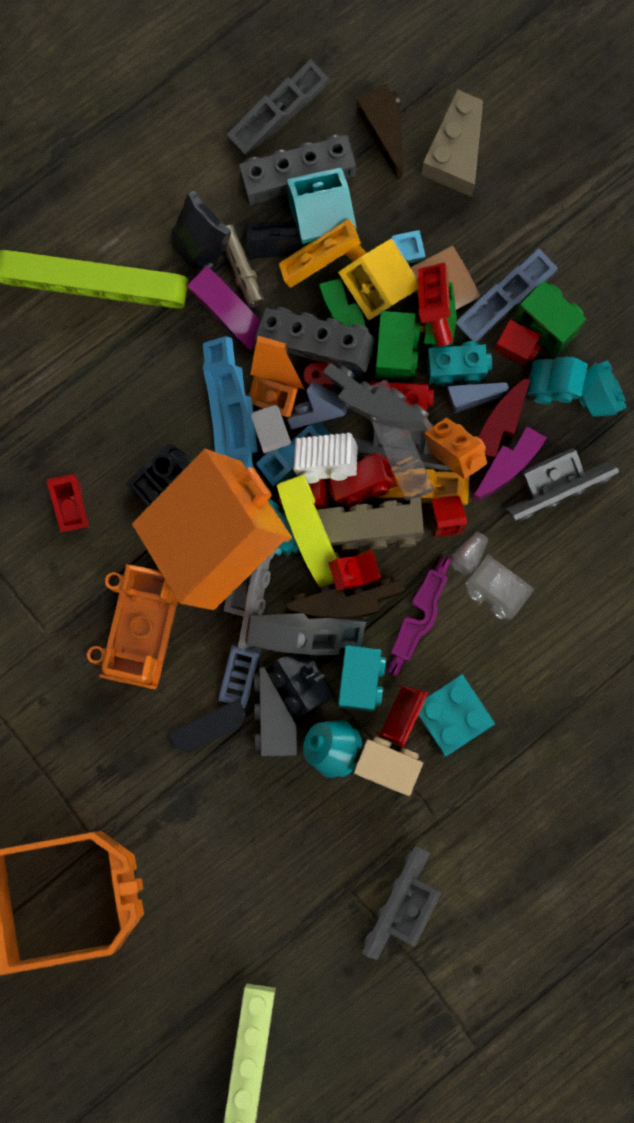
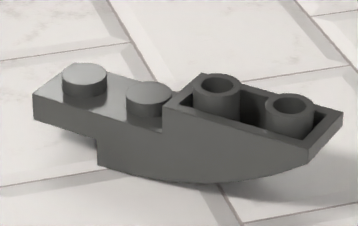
M329 363L323 371L331 382L342 389L338 396L341 402L357 414L371 421L397 429L429 431L432 424L426 418L429 414L417 404L411 407L404 402L406 397L397 389L392 387L389 391L381 385L376 391L365 381L359 384L353 380L355 375L343 365L338 369Z
M304 613L254 615L248 618L245 642L247 645L286 653L339 655L340 649L346 648V646L362 647L366 621L362 617L308 619Z

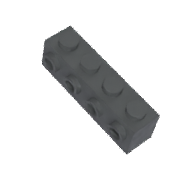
M332 135L322 142L315 144L312 142L303 143L293 150H277L270 156L264 158L252 157L239 164L249 205L288 195L287 179L340 167L345 179L356 176V163L347 135Z
M277 307L276 310L265 308L255 337L256 341L258 336L286 343L287 351L290 355L328 364L331 363L340 367L343 365L346 368L365 373L376 343V339L368 332L369 329L362 325L353 324L352 327H348L336 319L327 318L326 321H322L312 314L302 312L300 316L293 314L291 310L283 307Z

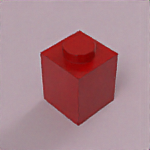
M510 320L494 352L524 367L528 359L534 361L541 348L537 344L540 335Z

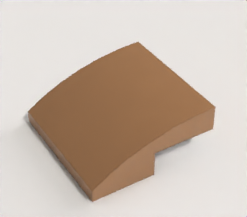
M453 246L410 267L418 279L419 268L445 262L448 270V281L453 283L456 310L481 297L468 270ZM418 290L413 292V295L419 300Z

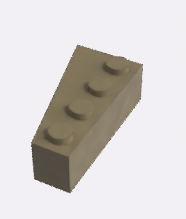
M421 497L410 498L411 504L402 505V503L393 500L385 501L384 504H380L379 508L373 509L372 505L361 504L350 507V512H344L343 507L317 510L332 548L341 547V551L344 552L359 550L358 546L370 545V549L387 548L389 543H399V547H411L416 545V541H421L424 533Z

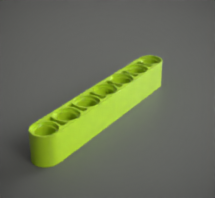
M0 250L1 284L168 308H184L189 279L180 274Z

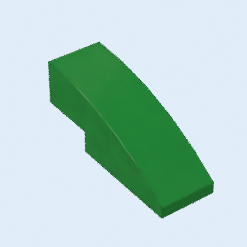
M341 278L319 284V293L329 318L336 319L348 327H352L353 324L366 327L358 303L348 305ZM373 352L369 364L373 363Z

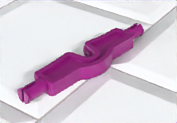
M441 555L435 570H429L423 585L414 597L412 606L425 614V618L421 621L410 617L404 618L398 638L391 651L394 657L386 671L389 674L392 673L397 664L393 675L398 677L404 661H410L420 637L428 633L434 625L438 611L437 601L447 582L448 577L445 574L452 559L447 558L442 567L446 556Z

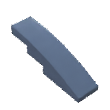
M538 248L523 264L517 266L499 284L496 283L456 322V325L472 341L478 342L519 307L543 280L546 282L556 273L558 267Z

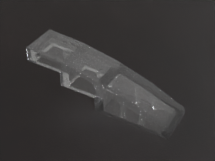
M387 380L372 386L376 391L381 385L389 391L391 390ZM371 421L379 442L383 445L392 471L396 474L405 499L409 502L410 498H418L434 491L410 431Z

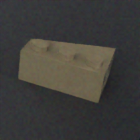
M457 90L423 162L422 176L472 197L475 187L483 100Z

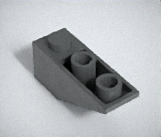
M261 667L260 674L254 675L255 692H260V704H255V721H261V733H255L256 751H261L262 757L297 756V727L265 668Z

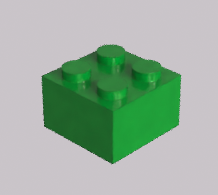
M543 280L520 304L514 322L539 334L540 338L537 343L551 356L556 358L578 335L587 318L583 316L584 312L578 305L570 304L562 297L563 294L558 287L553 284L549 285Z
M381 311L375 371L376 380L409 381L410 376H415L418 351H413V348L417 349L420 334V323H415V313Z

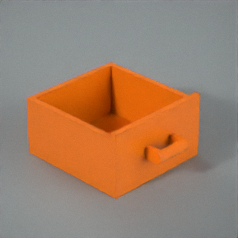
M204 449L132 523L178 602L215 610L284 541L288 542L292 538L268 502L271 493L254 467L246 469L242 461L208 449Z

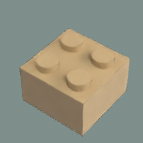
M374 737L373 741L367 739L353 774L410 796L424 763L417 760L419 754L402 748L400 752L390 749L392 743L378 737Z

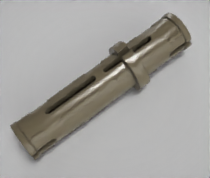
M227 225L226 227L231 230V235L225 252L236 276L235 283L241 288L248 307L259 306L265 300L256 282L257 275L249 266L234 226Z

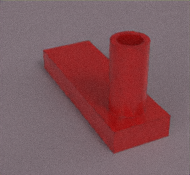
M444 262L418 269L419 316L422 324L430 322L437 346H446L453 340L447 318L451 317L448 270Z

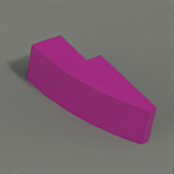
M206 266L187 285L189 293L209 311L210 315L250 352L256 346L255 337L261 321Z
M526 427L514 450L503 445L472 500L478 502L508 485L533 460L547 437Z

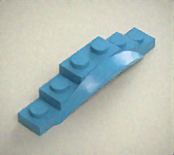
M224 336L203 343V372L210 403L215 452L242 461L247 469L253 467L252 454L258 452L256 431L251 418L253 413L252 397L245 395L242 368L235 366L232 338Z

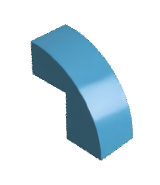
M322 422L310 424L291 441L290 445L268 452L256 464L271 485L275 486L296 475L293 470L296 438L318 437L319 435L329 436L330 433Z

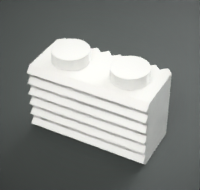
M351 433L296 438L293 470L297 477L305 474L308 483H316L319 479L325 478L342 481L347 479V476H356L358 446Z

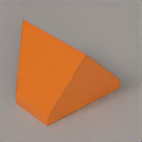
M258 336L250 375L304 389L288 357L286 343Z

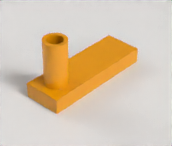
M347 219L279 263L284 282L290 288L344 254L352 262L366 254L365 250L359 245L361 242L355 225L351 220Z

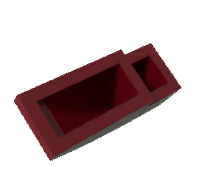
M524 378L513 387L488 417L479 435V438L486 447L484 452L487 462L493 463L502 437L512 440L530 382L529 379Z

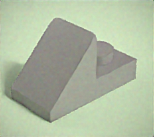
M277 405L251 414L264 453L291 444Z

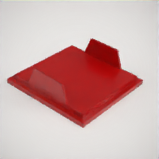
M397 684V686L401 687L381 732L376 731V733L381 735V739L404 747L428 692Z

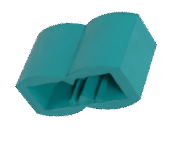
M575 357L535 360L532 363L530 382L526 394L533 397L534 402L549 405L551 401L571 403L572 399H578L582 396L588 364Z

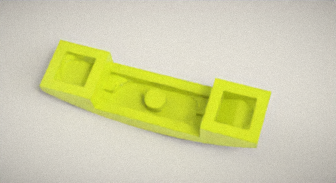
M305 474L278 483L277 488L286 517L312 576L320 588L335 584L328 562L339 559L337 552L334 553L314 505L315 498Z

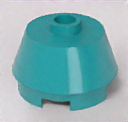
M608 360L600 364L595 362L586 371L582 396L579 398V401L583 408L588 407L593 417L618 415L619 411L627 408L624 402L626 401L618 380L611 373L612 367Z
M346 721L320 722L315 724L306 735L303 747L304 756L307 762L327 778L345 777L357 765L353 761L356 757L357 748L362 749V739L358 730L352 728Z

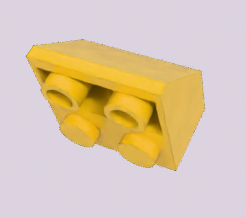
M392 238L338 272L368 320L381 314V311L388 310L418 290V279Z

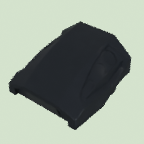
M193 190L184 200L183 209L178 216L175 227L172 229V247L191 267L204 269L208 266L211 269L217 264L219 257L228 246L231 230L215 216Z
M168 444L156 456L144 464L126 485L128 488L135 490L149 507L192 460L173 444Z

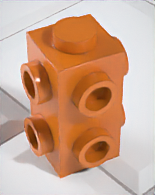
M446 417L429 431L424 432L430 454L462 478H468L487 464L484 452L486 447L479 437H473L466 432L461 424H455Z

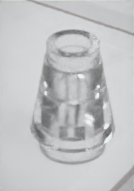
M474 532L452 554L451 566L463 575L469 576L471 572H475L489 542L488 538L479 532Z

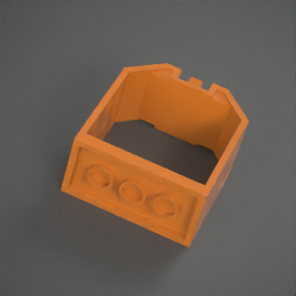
M102 831L0 849V975L108 956L119 950L144 915L142 899H138V892L144 890L142 878L135 879L134 870H137L135 855ZM88 839L93 840L109 853L121 931L113 943L109 945L20 961L4 855Z

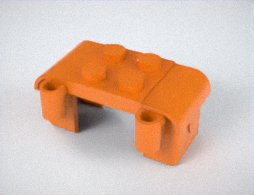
M126 564L124 576L111 572L105 578L106 586L111 591L119 593L106 649L99 646L91 647L87 652V658L91 663L102 666V671L99 674L100 678L156 690L161 676L178 600L159 570ZM119 578V584L115 587L111 586L112 580ZM97 651H101V658L95 661L94 654Z

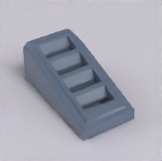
M507 383L450 386L446 389V397L452 413L455 414L505 397L509 387Z
M235 642L231 646L218 701L229 704L239 699L243 708H246L262 649L253 646L245 650L239 649V643ZM241 654L248 657H252V660L247 661L244 659L237 658V655ZM237 665L244 668H248L249 672L246 673L239 670H235L234 666ZM231 676L246 680V684L230 681ZM232 688L242 691L243 696L228 693L227 690Z

